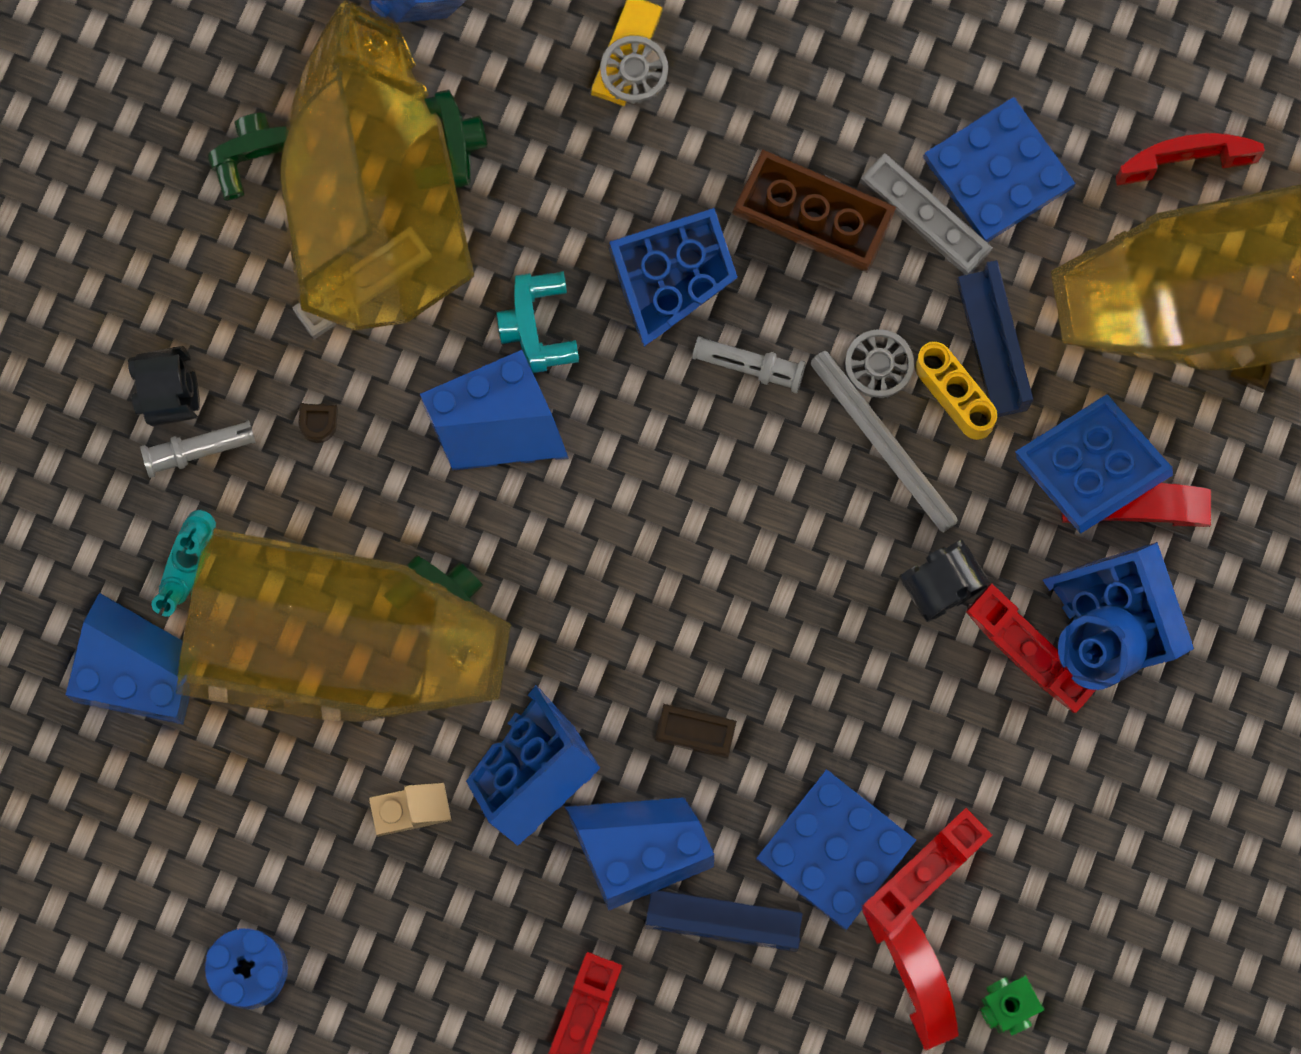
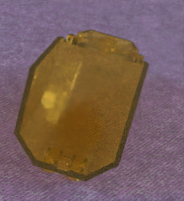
M345 0L339 5L320 35L296 89L283 144L281 192L301 310L353 330H362L408 323L472 279L474 272L442 123L438 114H430L424 100L429 96L425 85L414 78L411 69L416 65L397 24Z
M1301 184L1156 213L1146 218L1144 223L1127 232L1123 231L1115 235L1113 240L1096 249L1092 248L1051 271L1064 345L1200 370L1241 369L1301 358Z
M213 528L203 544L192 587L179 658L176 694L302 717L349 722L373 721L419 712L496 701L500 697L511 624L476 604L452 594L440 584H434L416 574V571L405 565Z

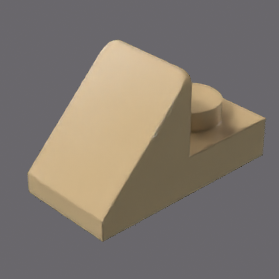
M444 783L404 786L405 790L369 798L377 837L452 821Z

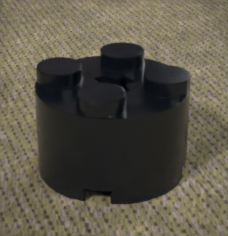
M184 346L140 353L136 357L128 359L131 378L135 380L137 392L132 394L133 408L136 415H144L147 425L153 427L197 419L198 417L193 412L200 409L198 382L195 371L189 372L186 367L185 361H190L191 357Z
M962 539L947 548L944 546L926 557L928 562L920 567L916 565L899 576L903 586L926 622L946 614L947 610L956 605L963 604L990 584L984 571Z

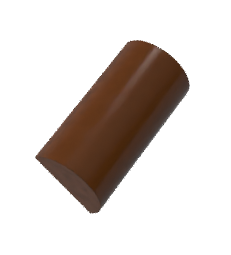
M762 149L733 209V216L868 273L888 231L896 206Z

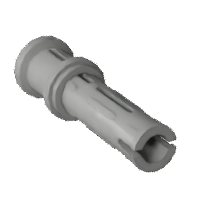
M701 336L697 338L692 359L702 360L759 377L758 381L765 385L771 382L789 387L791 392L796 394L806 366L805 361H800L799 363L778 358L774 352L766 353L764 356L705 339Z
M248 420L244 423L184 440L174 436L170 438V442L149 448L143 445L140 446L148 476L152 478L155 477L156 472L173 467L183 469L188 465V461L256 442L250 421Z

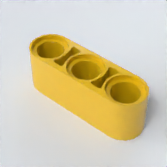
M940 342L925 344L920 349L915 364V371L918 377L968 438L981 440L987 437L992 432L997 420V410L994 404L948 347ZM935 356L941 360L942 367L938 369L929 368L924 363V358ZM951 384L960 385L964 389L965 395L959 398L953 397L948 393L947 386ZM977 412L982 413L986 416L988 424L985 426L974 425L969 415Z

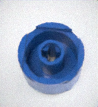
M1101 606L1076 618L1066 626L1059 638L1058 654L1063 668L1067 666L1073 675L1072 679L1078 685L1087 689L1103 690L1119 683L1138 672L1144 663L1147 653L1144 623L1138 616L1132 615L1128 611L1116 606Z
M243 928L230 931L221 936L207 952L205 974L211 990L219 999L238 1008L256 1009L271 1003L281 992L287 978L288 964L282 948L273 939L258 930ZM245 960L255 964V967L250 970L251 977L249 978L238 973V970L243 968L242 962Z

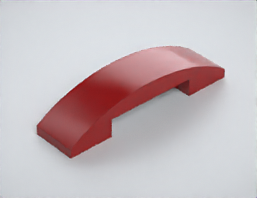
M1218 133L1193 134L1172 138L1150 146L1129 159L1120 167L1115 178L1116 185L1152 180L1158 169L1157 165L1220 155L1223 169L1255 164L1259 162L1265 152L1264 144L1241 136Z
M1160 483L1102 521L1173 523V526L1210 527L1211 489ZM1062 513V523H1071Z
M992 583L989 584L966 610V613L982 632L1028 677L1070 711L1077 713L1096 690L1078 685L1072 679L1073 675L1067 666L1063 668L1058 650L1017 612L1019 608Z
M965 808L862 907L889 935L970 858L992 834Z
M862 908L876 943L879 944L885 941L915 1007L916 1012L909 1016L924 1050L927 1051L958 1037L956 1013L947 981L928 939L915 918L910 914L888 935Z
M586 952L548 1054L591 1053L623 965Z

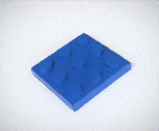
M1014 97L928 150L923 156L974 231L986 242L991 241L1075 186L1072 177Z
M1107 394L1015 451L1019 463L1080 534L1173 476L1172 466Z
M826 769L756 860L846 931L862 911V906L877 892L916 842V839Z

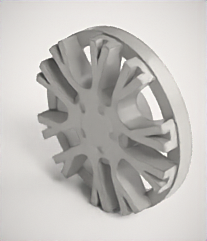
M642 36L623 37L613 42L603 54L600 66L601 78L605 88L616 99L631 102L632 104L642 103L645 100L649 101L652 97L657 96V93L660 92L666 83L668 76L667 58L663 50L648 38ZM631 44L633 53L627 56L624 55L620 47ZM639 44L645 45L642 55L637 54ZM654 51L660 59L652 63L647 62L645 58ZM611 54L621 59V63L610 58ZM606 67L617 68L619 72L615 75L607 76ZM649 69H662V72H649ZM622 78L623 81L619 85H617L616 87L612 85L614 82ZM652 78L659 82L654 88H651L646 83V80ZM641 83L645 91L643 94H639L637 85ZM627 85L632 86L634 89L633 95L623 93V88Z
M882 329L871 330L858 336L849 346L845 358V370L848 379L863 395L871 398H888L903 390L910 381L914 370V356L908 343L898 334ZM875 337L888 338L886 347L877 348ZM864 340H867L872 350L870 352L863 345L862 342ZM897 342L900 347L891 354L888 350ZM856 349L863 353L866 357L865 360L857 361L851 359L854 350ZM906 353L908 364L899 365L895 363V357ZM865 367L863 371L855 373L852 371V368ZM893 368L906 373L905 377L903 378L893 373ZM867 375L871 378V382L867 387L858 381L862 376ZM888 377L892 378L898 385L888 389L885 379ZM875 379L881 380L880 390H874Z

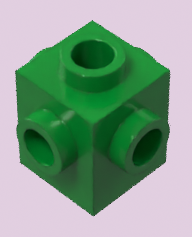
M1026 975L1012 983H1009L1007 977L986 987L989 995L981 999L984 1007L980 1008V1012L984 1021L990 1029L996 1027L999 1034L1009 1030L1011 1036L1029 1028L1032 1026L1029 1018L1044 1011ZM1006 1000L1013 1004L1014 1009L1012 1013L1005 1009L1004 1004Z

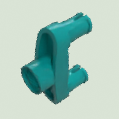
M564 271L532 277L531 273L516 275L515 309L496 312L501 345L520 342L522 351L533 373L547 371V367L579 362L576 340L544 346L542 342H539L532 302H535V298L567 294Z
M195 510L191 512L178 533L159 585V593L152 600V609L157 614H159L162 608H165L162 616H170L176 610L177 605L186 600L203 569L207 557L212 551L216 522L212 515L206 511Z

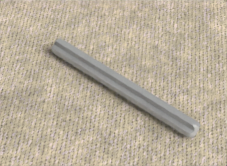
M823 351L811 360L813 369L941 532H945L952 528L958 521L956 515L827 351Z

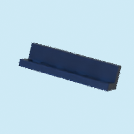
M998 261L986 262L984 271L959 276L957 283L986 396L994 404L997 410V417L1028 411L1033 401V396Z
M657 890L651 893L646 929L797 952L800 943L799 935L803 913Z

